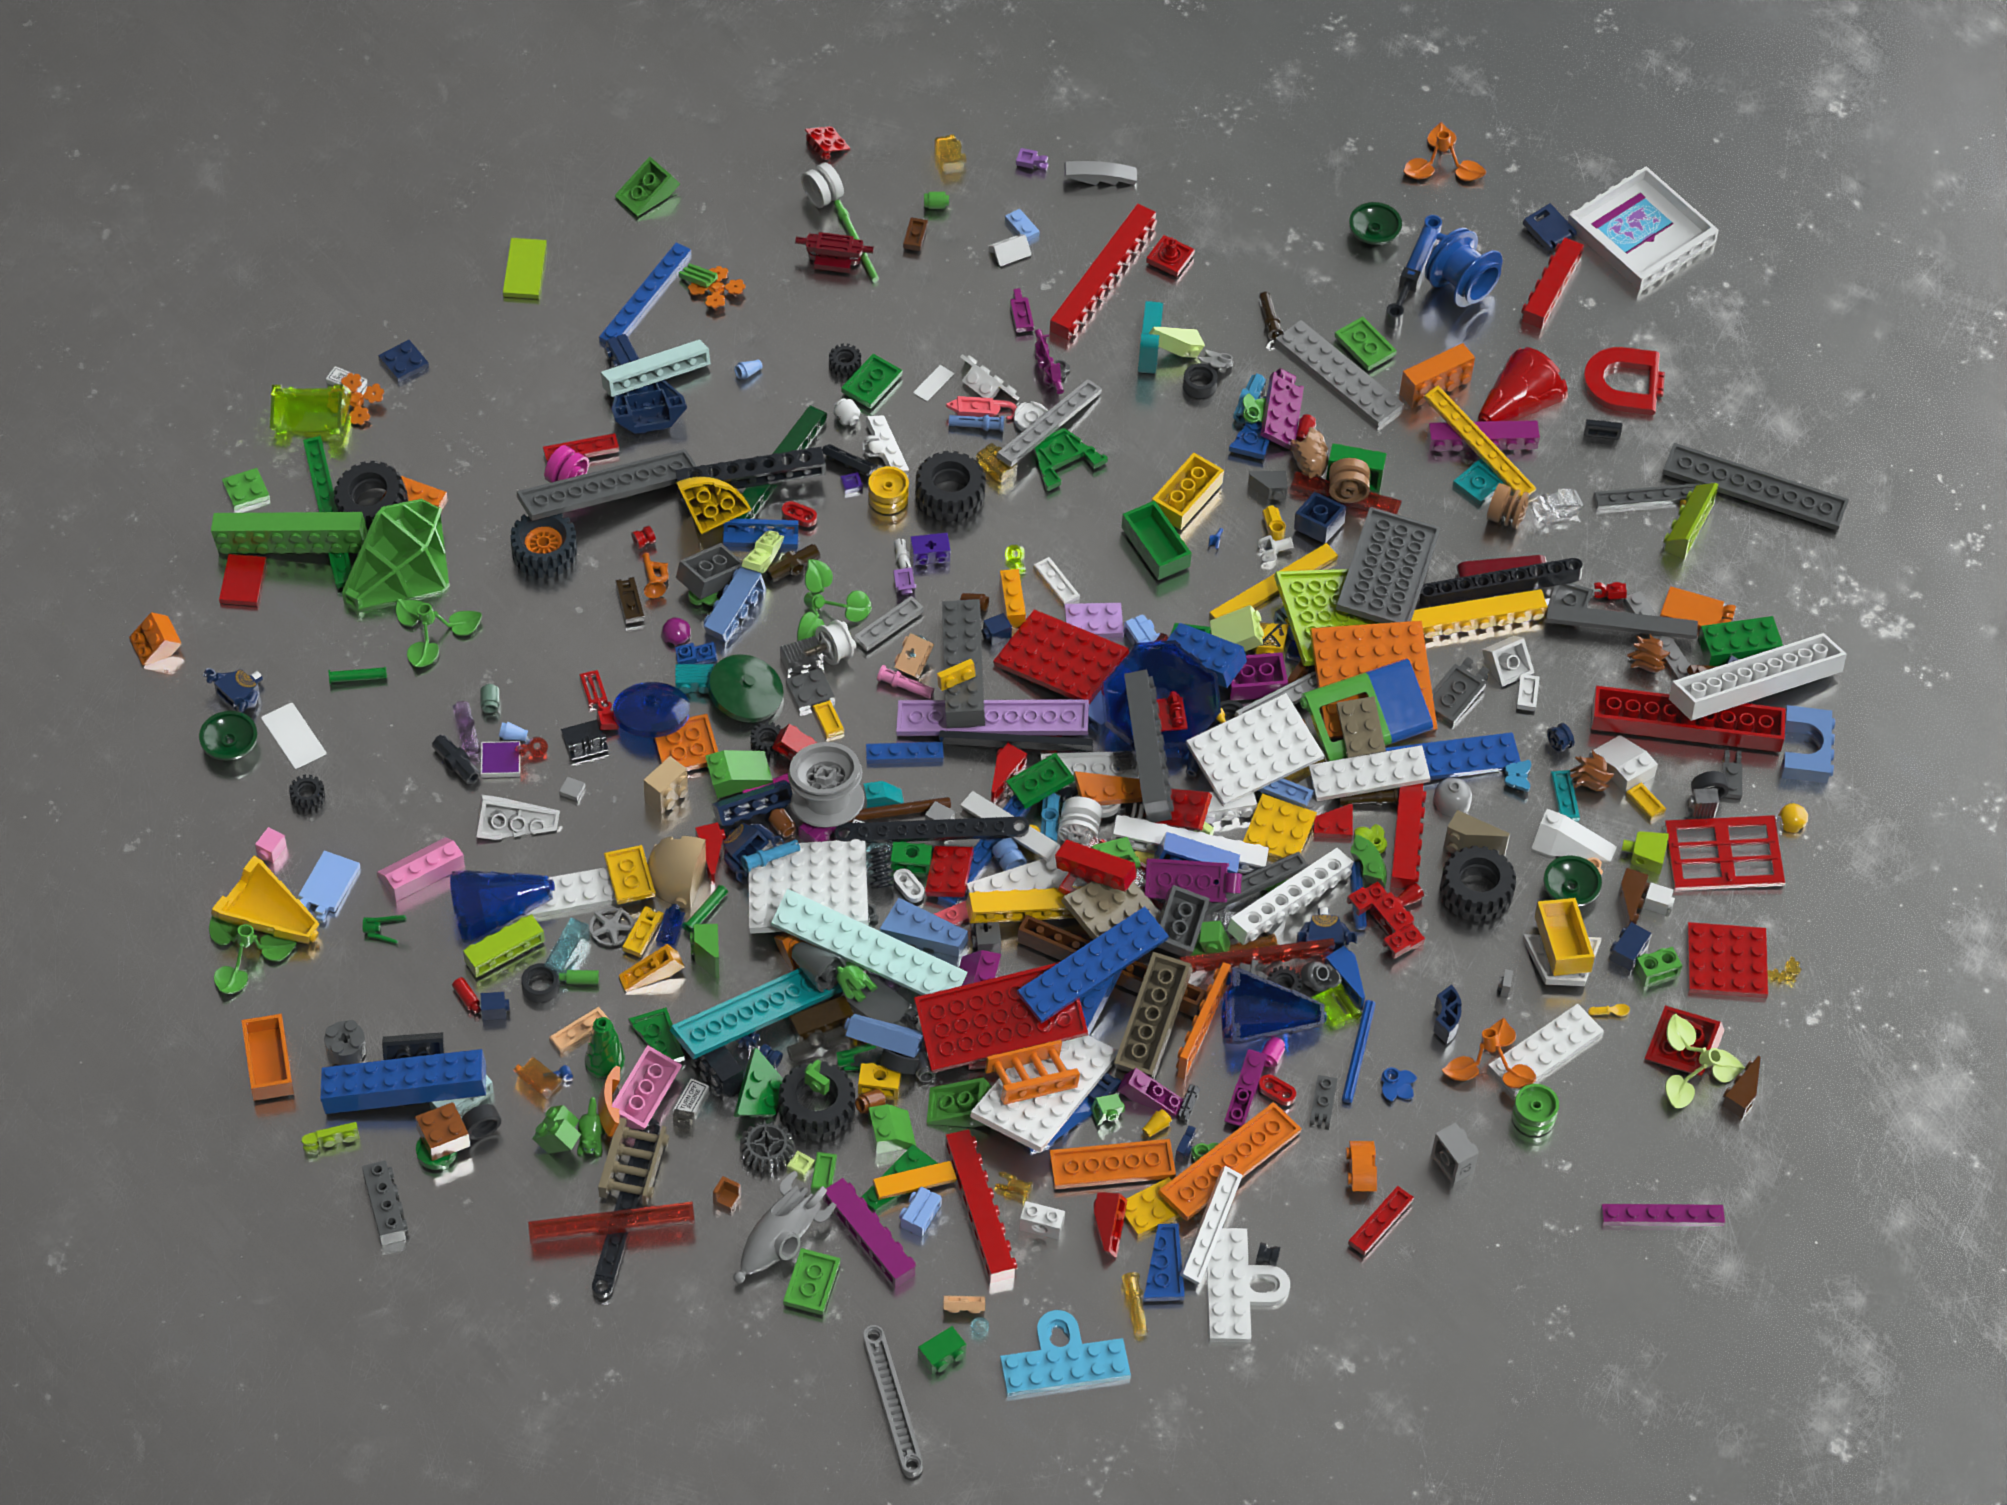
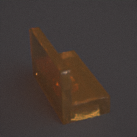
M534 1057L524 1067L518 1064L513 1069L522 1080L546 1099L562 1083L561 1078Z

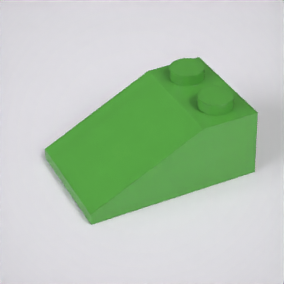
M649 156L614 196L634 214L639 216L667 199L680 183Z
M723 750L705 756L717 799L742 792L746 789L773 783L765 751Z
M983 1077L930 1087L927 1123L931 1125L961 1127L985 1125L970 1116L971 1111L992 1086Z

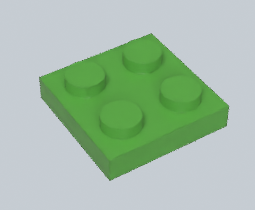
M258 468L222 479L223 486L234 511L270 499Z

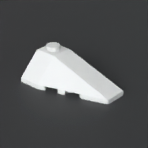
M1547 809L1540 823L1531 851L1550 858L1573 855L1585 859L1593 857L1599 859L1602 863H1610L1617 846L1569 817Z

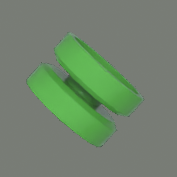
M1530 1084L1520 1089L1512 1110V1120L1515 1126L1527 1135L1539 1136L1549 1132L1556 1122L1559 1110V1099L1556 1093L1543 1084Z

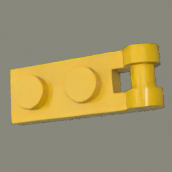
M645 906L622 946L623 951L641 958L658 925L662 922L664 913L652 911V908Z

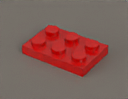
M1171 789V800L1174 805V811L1171 812L1172 819L1154 823L1202 831L1212 794L1203 791Z
M935 846L925 888L926 896H965L966 883L968 882L974 854L973 847Z

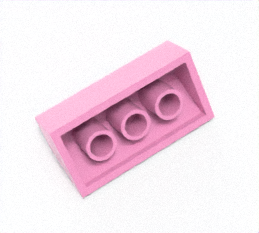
M445 837L378 871L377 875L397 902L464 868V855L454 840Z
M649 1045L645 1048L612 1104V1107L619 1109V1117L626 1118L627 1127L632 1129L645 1130L682 1067L680 1063Z

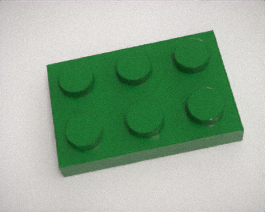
M872 354L841 387V392L871 409L903 375V370Z
M1054 753L1008 779L1006 782L1023 807L1027 809L1071 784L1075 779L1057 753Z

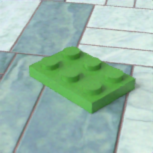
M1363 316L1335 332L1334 337L1367 371L1396 355L1397 350Z
M801 1248L783 1300V1305L823 1315L841 1263V1258Z

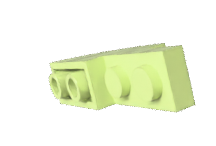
M766 531L756 541L754 550L743 559L742 567L764 573L774 560L784 540V536L779 535L776 531Z

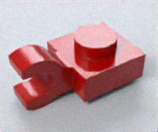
M1600 582L1594 583L1595 589H1601L1600 592H1594L1595 598H1627L1626 583L1614 582L1607 584V586Z

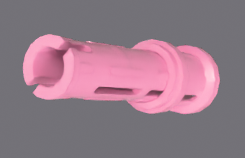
M882 665L877 675V681L879 682L882 680L891 684L892 687L904 688L929 700L932 698L935 688L903 676L900 671L890 670L885 665Z

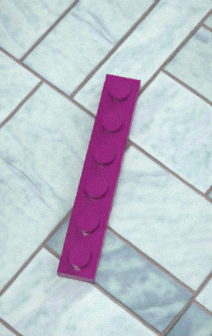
M1601 1205L1603 1226L1724 1227L1725 1225L1723 1205Z

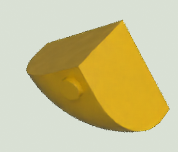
M693 477L676 482L701 534L751 511L743 495L724 481L711 477Z

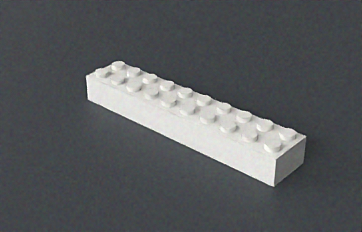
M1822 633L1672 681L1669 700L1692 721L1843 672L1847 654L1828 636Z

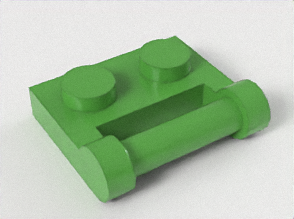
M1128 837L1100 843L1091 847L1123 859L1128 858V861L1135 863L1136 869L1141 866L1140 860L1135 855Z

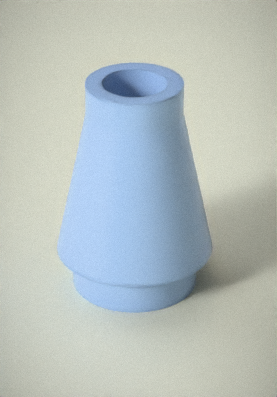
M759 359L739 362L734 367L735 374L738 379L745 380L761 370L762 363Z
M508 721L507 723L502 722L499 737L503 738V740L526 741L528 730H524Z

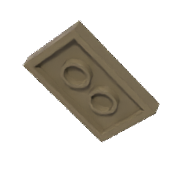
M1375 697L1337 702L1336 706L1347 758L1386 752Z

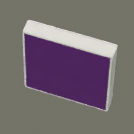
M520 741L482 742L481 778L520 777Z

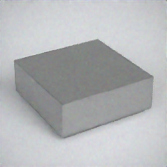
M567 777L559 791V795L578 801L585 788V783Z

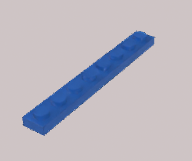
M677 242L673 245L599 336L600 342L606 344L607 339L616 338L619 335L628 333L691 255V249Z

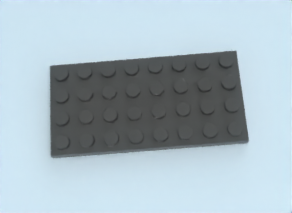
M1370 507L1336 610L1379 623L1411 621L1441 527Z

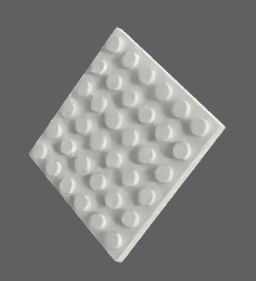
M853 839L846 842L835 840L799 843V852L772 860L766 866L753 868L749 872L750 934L783 932L770 924L787 889L869 926L865 841ZM766 845L762 850L765 851L774 847L773 845Z

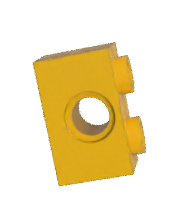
M861 1063L858 1094L879 1089L886 1098L898 1099L901 1073L874 1063Z

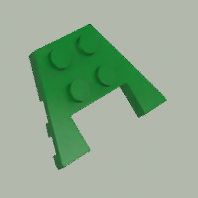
M1065 428L1052 433L1033 449L1047 492L1062 484V480L1054 470L1084 456L1093 469L1108 463L1106 455L1099 454L1094 447L1087 446L1082 442V439Z

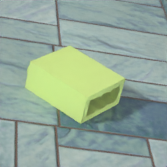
M1251 605L1210 620L1212 635L1244 647V651L1263 645L1262 637L1264 632L1260 626L1261 616Z

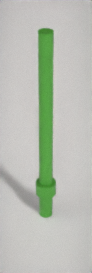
M836 200L834 205L838 211L839 219L843 221L849 235L854 236V239L860 240L849 219L850 215L847 209H844L840 200ZM863 252L861 259L872 281L877 282L879 277L867 253Z

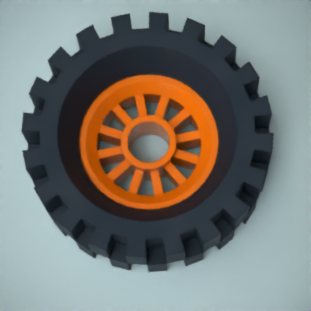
M563 513L531 521L529 516L527 517L523 514L521 521H515V527H512L510 535L511 551L515 565L517 567L520 566L522 572L525 573L528 570L529 575L533 577L537 573L538 578H544V574L554 577V572L560 575L563 573V568L568 570L570 562L574 563L575 556H577L575 526L573 523H570L568 517L563 519Z

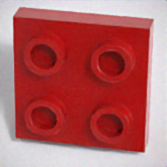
M1163 235L1147 256L1146 263L1177 277L1194 255L1195 249L1178 242L1176 239L1174 240L1173 237L1170 238Z

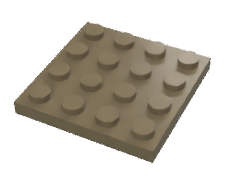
M1092 881L1065 895L1061 900L1093 940L1144 906L1157 922L1161 914L1135 881L1131 883L1126 892Z

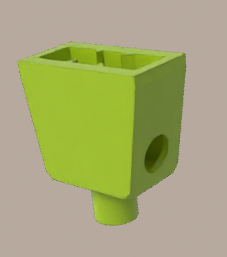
M1639 831L1637 832L1635 842L1623 840L1621 851L1632 853L1631 863L1633 865L1660 874L1669 834Z

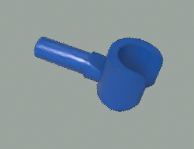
M1219 528L1215 535H1210L1208 547L1215 545L1216 549L1219 548L1220 535L1223 532V528Z
M567 1065L560 1067L556 1072L543 1074L544 1079L562 1076L563 1080L567 1081L573 1078L570 1067Z

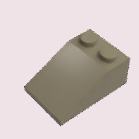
M1457 810L1447 827L1443 848L1447 849L1450 853L1456 851L1460 853V849L1464 847L1470 849L1471 846H1478V848L1486 846L1489 850L1495 849L1499 851V855L1503 854L1505 856L1510 833Z

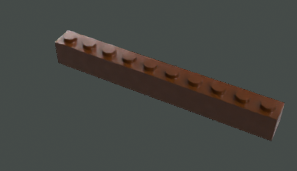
M1026 915L1021 923L1017 942L1061 961L1091 942L1029 915ZM1138 961L1133 962L1122 970L1116 984L1139 994L1148 966ZM1188 983L1178 1011L1192 1017L1198 1016L1200 1004L1203 999L1205 1000L1206 990Z

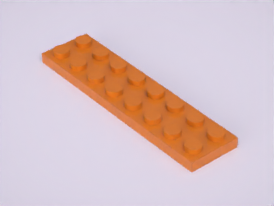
M1273 1102L1159 1190L1158 1194L1184 1220L1188 1221L1207 1206L1222 1167H1229L1241 1174L1243 1178L1300 1134L1302 1128Z

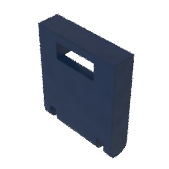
M1551 203L1526 217L1522 223L1548 252L1552 251L1553 247L1556 248L1557 244L1561 243L1564 237L1571 239V237L1577 235V231ZM1544 215V218L1538 222L1536 221L1537 218Z

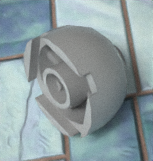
M1454 777L1441 781L1437 785L1433 796V803L1437 806V810L1445 816L1451 817L1455 815L1457 810L1466 813L1470 808L1472 800L1470 787L1465 781Z

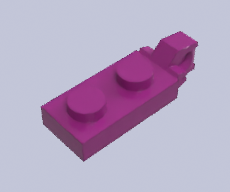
M1020 288L1013 289L1014 294L1013 299H1010V306L1016 333L1034 331L1029 300L1026 297H1022Z

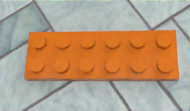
M1223 962L1221 968L1216 969L1213 977L1215 981L1208 986L1206 992L1208 996L1200 1004L1199 1016L1195 1015L1192 1022V1031L1187 1032L1184 1040L1186 1044L1179 1049L1177 1055L1179 1059L1176 1064L1178 1069L1177 1077L1186 1078L1226 991L1229 981L1230 964Z
M1170 1139L1056 1149L1049 1152L1055 1189L1176 1177Z

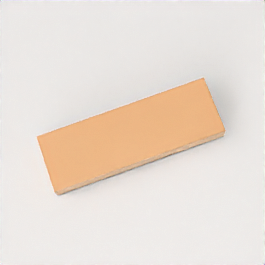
M597 1007L551 1035L549 1041L562 1054L590 1037L593 1022L596 1018L608 1017Z

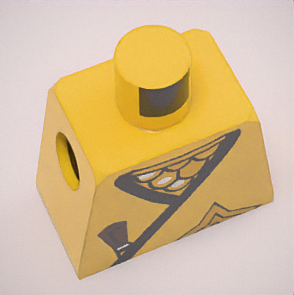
M1260 623L1264 632L1262 637L1263 645L1255 647L1254 654L1283 653L1287 639L1288 624Z

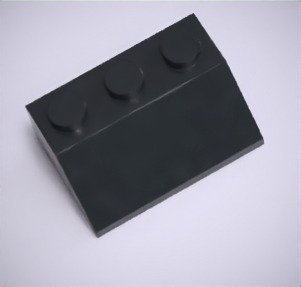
M439 1032L383 1036V1060L445 1053L444 1034Z

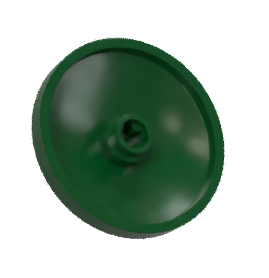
M743 654L727 656L714 666L708 679V691L713 703L724 714L738 721L752 723L766 720L775 714L783 699V685L777 672L765 661L754 656Z

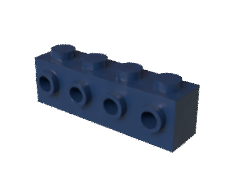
M782 780L713 803L712 807L716 821L722 826H730L735 821L741 819L748 820L753 815L759 813L766 814L771 809L788 806L791 803L793 793L790 783Z

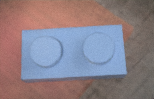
M1021 209L1005 216V221L1017 235H1026L1027 241L1039 236L1040 231Z

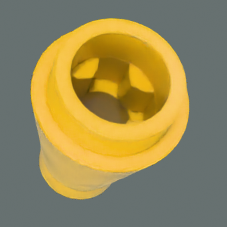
M1163 1109L1155 1111L1147 1124L1142 1128V1131L1150 1138L1170 1126L1169 1123L1172 1119Z

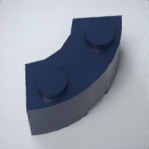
M1452 984L1437 995L1434 1006L1439 1016L1436 1018L1433 1031L1446 1044L1456 1035L1462 1013L1460 996Z

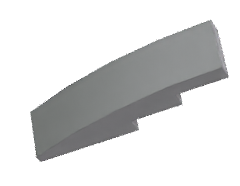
M1066 161L1064 163L1065 177L1097 185L1101 181L1116 185L1120 181L1135 185L1137 182L1136 167L1099 161Z

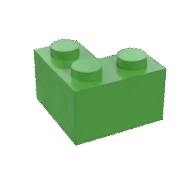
M1221 921L1202 922L1201 933L1198 935L1193 953L1188 958L1217 960L1218 964L1229 962L1230 940Z
M564 1105L550 1107L545 1113L546 1117L543 1122L536 1127V1133L532 1139L548 1154L572 1150L581 1135L575 1129L579 1119Z

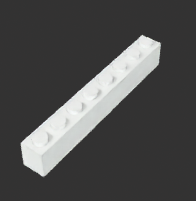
M1117 815L1111 841L1128 837L1132 848L1135 850L1155 854L1166 832L1240 854L1238 872L1249 874L1266 866L1269 848L1259 844L1254 845L1241 840H1231L1222 836L1194 832L1185 828H1176L1166 824L1134 819L1125 815Z

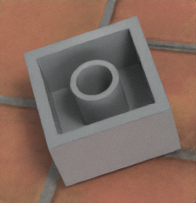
M1454 1123L1435 1134L1431 1153L1452 1182L1456 1183L1474 1173L1479 1151L1476 1145L1469 1141L1465 1130L1460 1128L1457 1123Z

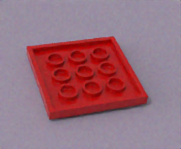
M1688 922V993L1767 999L1766 928Z

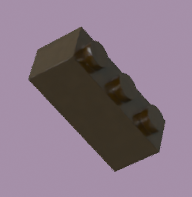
M845 995L791 1015L790 1028L799 1045L811 1043L819 1037L829 1036L835 1031L844 1029L847 1018L851 1019L854 1013Z

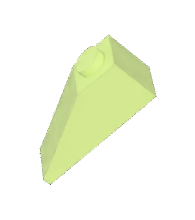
M1153 327L1149 334L1160 335L1158 347L1181 357L1197 358L1205 346L1198 331L1194 329Z

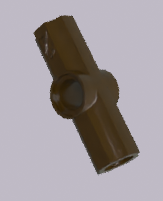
M811 544L797 552L788 551L782 556L781 560L771 564L765 573L770 582H775L789 574L793 576L798 575L808 565V559L818 560L821 558V554L815 544Z

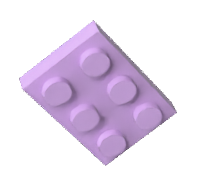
M1121 603L1065 604V621L1103 638L1123 637Z

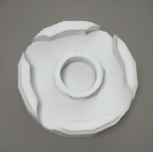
M1037 402L1021 403L1015 410L1014 423L1023 432L1047 413L1048 410Z

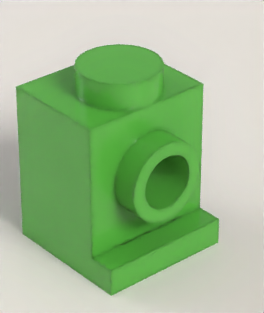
M1118 1094L1096 1097L1091 1111L1097 1125H1101L1105 1120L1113 1121L1117 1119L1120 1113H1124L1125 1106Z

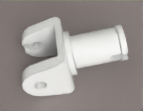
M1269 535L1259 539L1257 542L1259 548L1272 547L1271 550L1261 555L1262 560L1266 562L1277 560L1276 554L1278 552L1294 548L1291 537L1275 541Z

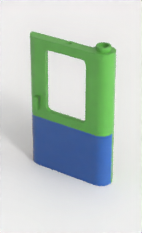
M1403 659L1302 693V698H1300L1301 707L1310 713L1327 762L1346 759L1347 754L1344 739L1331 742L1319 708L1360 693H1366L1368 697H1375L1385 746L1433 730L1430 713L1408 659Z

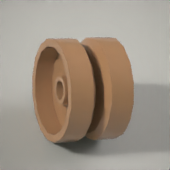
M1344 458L1334 462L1330 466L1329 493L1331 497L1343 503H1355L1364 500L1370 491V468L1368 464L1356 458Z

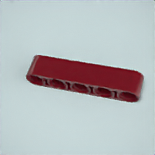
M1543 555L1464 561L1457 565V572L1459 577L1545 563L1547 561Z

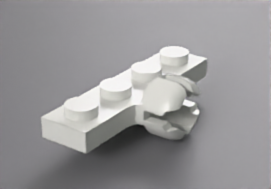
M868 416L865 422L872 436H866L863 442V452H867L865 456L869 458L881 457L886 466L901 469L907 475L909 468L885 417Z

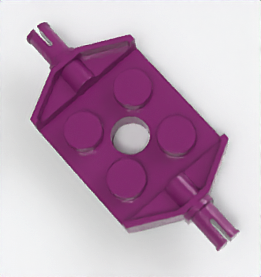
M1037 329L1034 331L1037 338L1034 356L1038 360L1040 370L1043 372V381L1049 389L1055 388L1057 394H1062L1064 389L1061 384L1060 363L1054 364L1053 358L1049 356V347L1046 343L1049 334L1043 335L1042 330Z

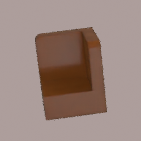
M722 1176L713 1191V1204L731 1212L741 1197V1185Z

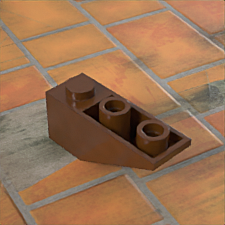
M1629 868L1625 870L1618 893L1626 928L1631 922L1637 924L1640 915L1637 913V910H1642L1645 901L1642 898L1643 893L1647 894L1650 883H1647L1648 874Z
M1757 1056L1754 1061L1750 1060L1744 1069V1074H1739L1734 1080L1735 1085L1732 1088L1728 1087L1723 1094L1725 1099L1722 1106L1742 1119L1754 1105L1757 1096L1760 1056Z

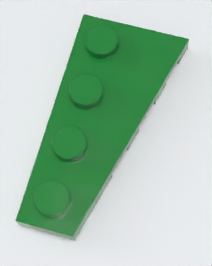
M913 1144L881 1177L938 1164V1162ZM872 1185L861 1197L866 1201L868 1209L877 1213L897 1201V1198L902 1195L878 1200L874 1185Z

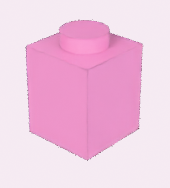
M268 827L255 844L259 858L274 863L286 847L285 835Z

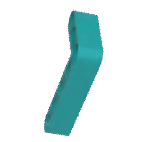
M1145 302L1138 363L1139 373L1156 374L1160 335L1149 334L1153 327H1161L1162 302Z

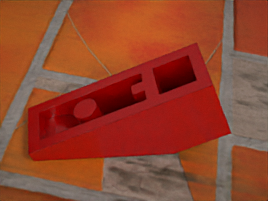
M1007 743L1004 748H1000L996 754L997 760L991 790L992 803H995L1008 787L1006 781L1019 774L1027 762V753L1010 743Z
M718 822L695 827L696 837L705 839L706 871L711 885L716 883L723 852V841L726 839L724 829H720Z
M1097 1192L1093 1208L1104 1251L1112 1258H1117L1128 1200L1120 1193Z

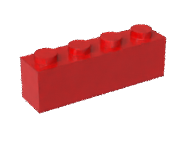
M1067 839L1055 854L1057 869L1096 883H1101L1113 889L1126 892L1137 877L1134 862Z

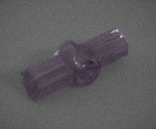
M459 701L453 705L459 737L463 750L469 757H474L481 752L475 729V721L472 717L469 702Z

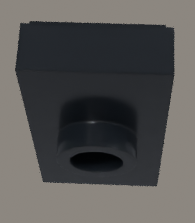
M1586 419L1584 435L1620 439L1623 423Z

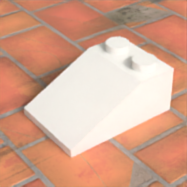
M1621 735L1594 749L1596 754L1604 757L1607 763V772L1614 774L1611 779L1624 794L1639 783H1645L1655 777L1658 766L1656 761L1647 751Z

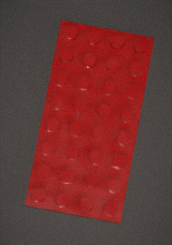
M1058 963L914 997L932 1072L936 1073L985 1061L987 1057L1048 1042L1057 1040L1063 1042L1088 1036L1080 998L1043 1023H1040L1017 994V990Z

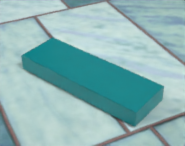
M1570 770L1551 771L1550 777L1558 813L1578 822L1580 815L1572 778L1570 777Z

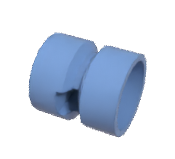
M1012 838L999 841L992 849V853L996 860L1000 862L1003 871L1027 863V860L1022 852L1018 850V846Z

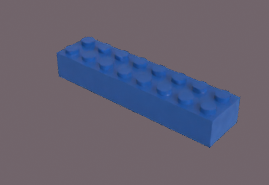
M482 1049L322 1067L320 1099L325 1114L486 1096V1061Z

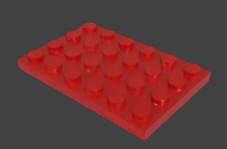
M1034 609L993 660V663L996 667L1074 700H1089L1090 705L1128 656L1129 648Z

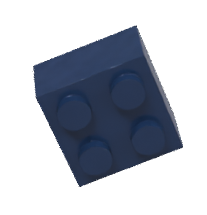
M1314 492L1296 511L1294 529L1326 544L1345 523L1346 506Z

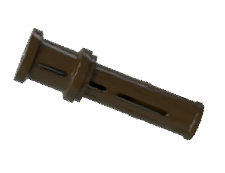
M1264 291L1259 295L1266 318L1264 324L1268 328V338L1276 340L1278 336L1284 333L1280 328V319L1275 314L1270 292Z
M1393 788V790H1381L1340 797L1339 805L1376 803L1378 806H1381L1383 803H1394V805H1397L1398 791L1397 788Z

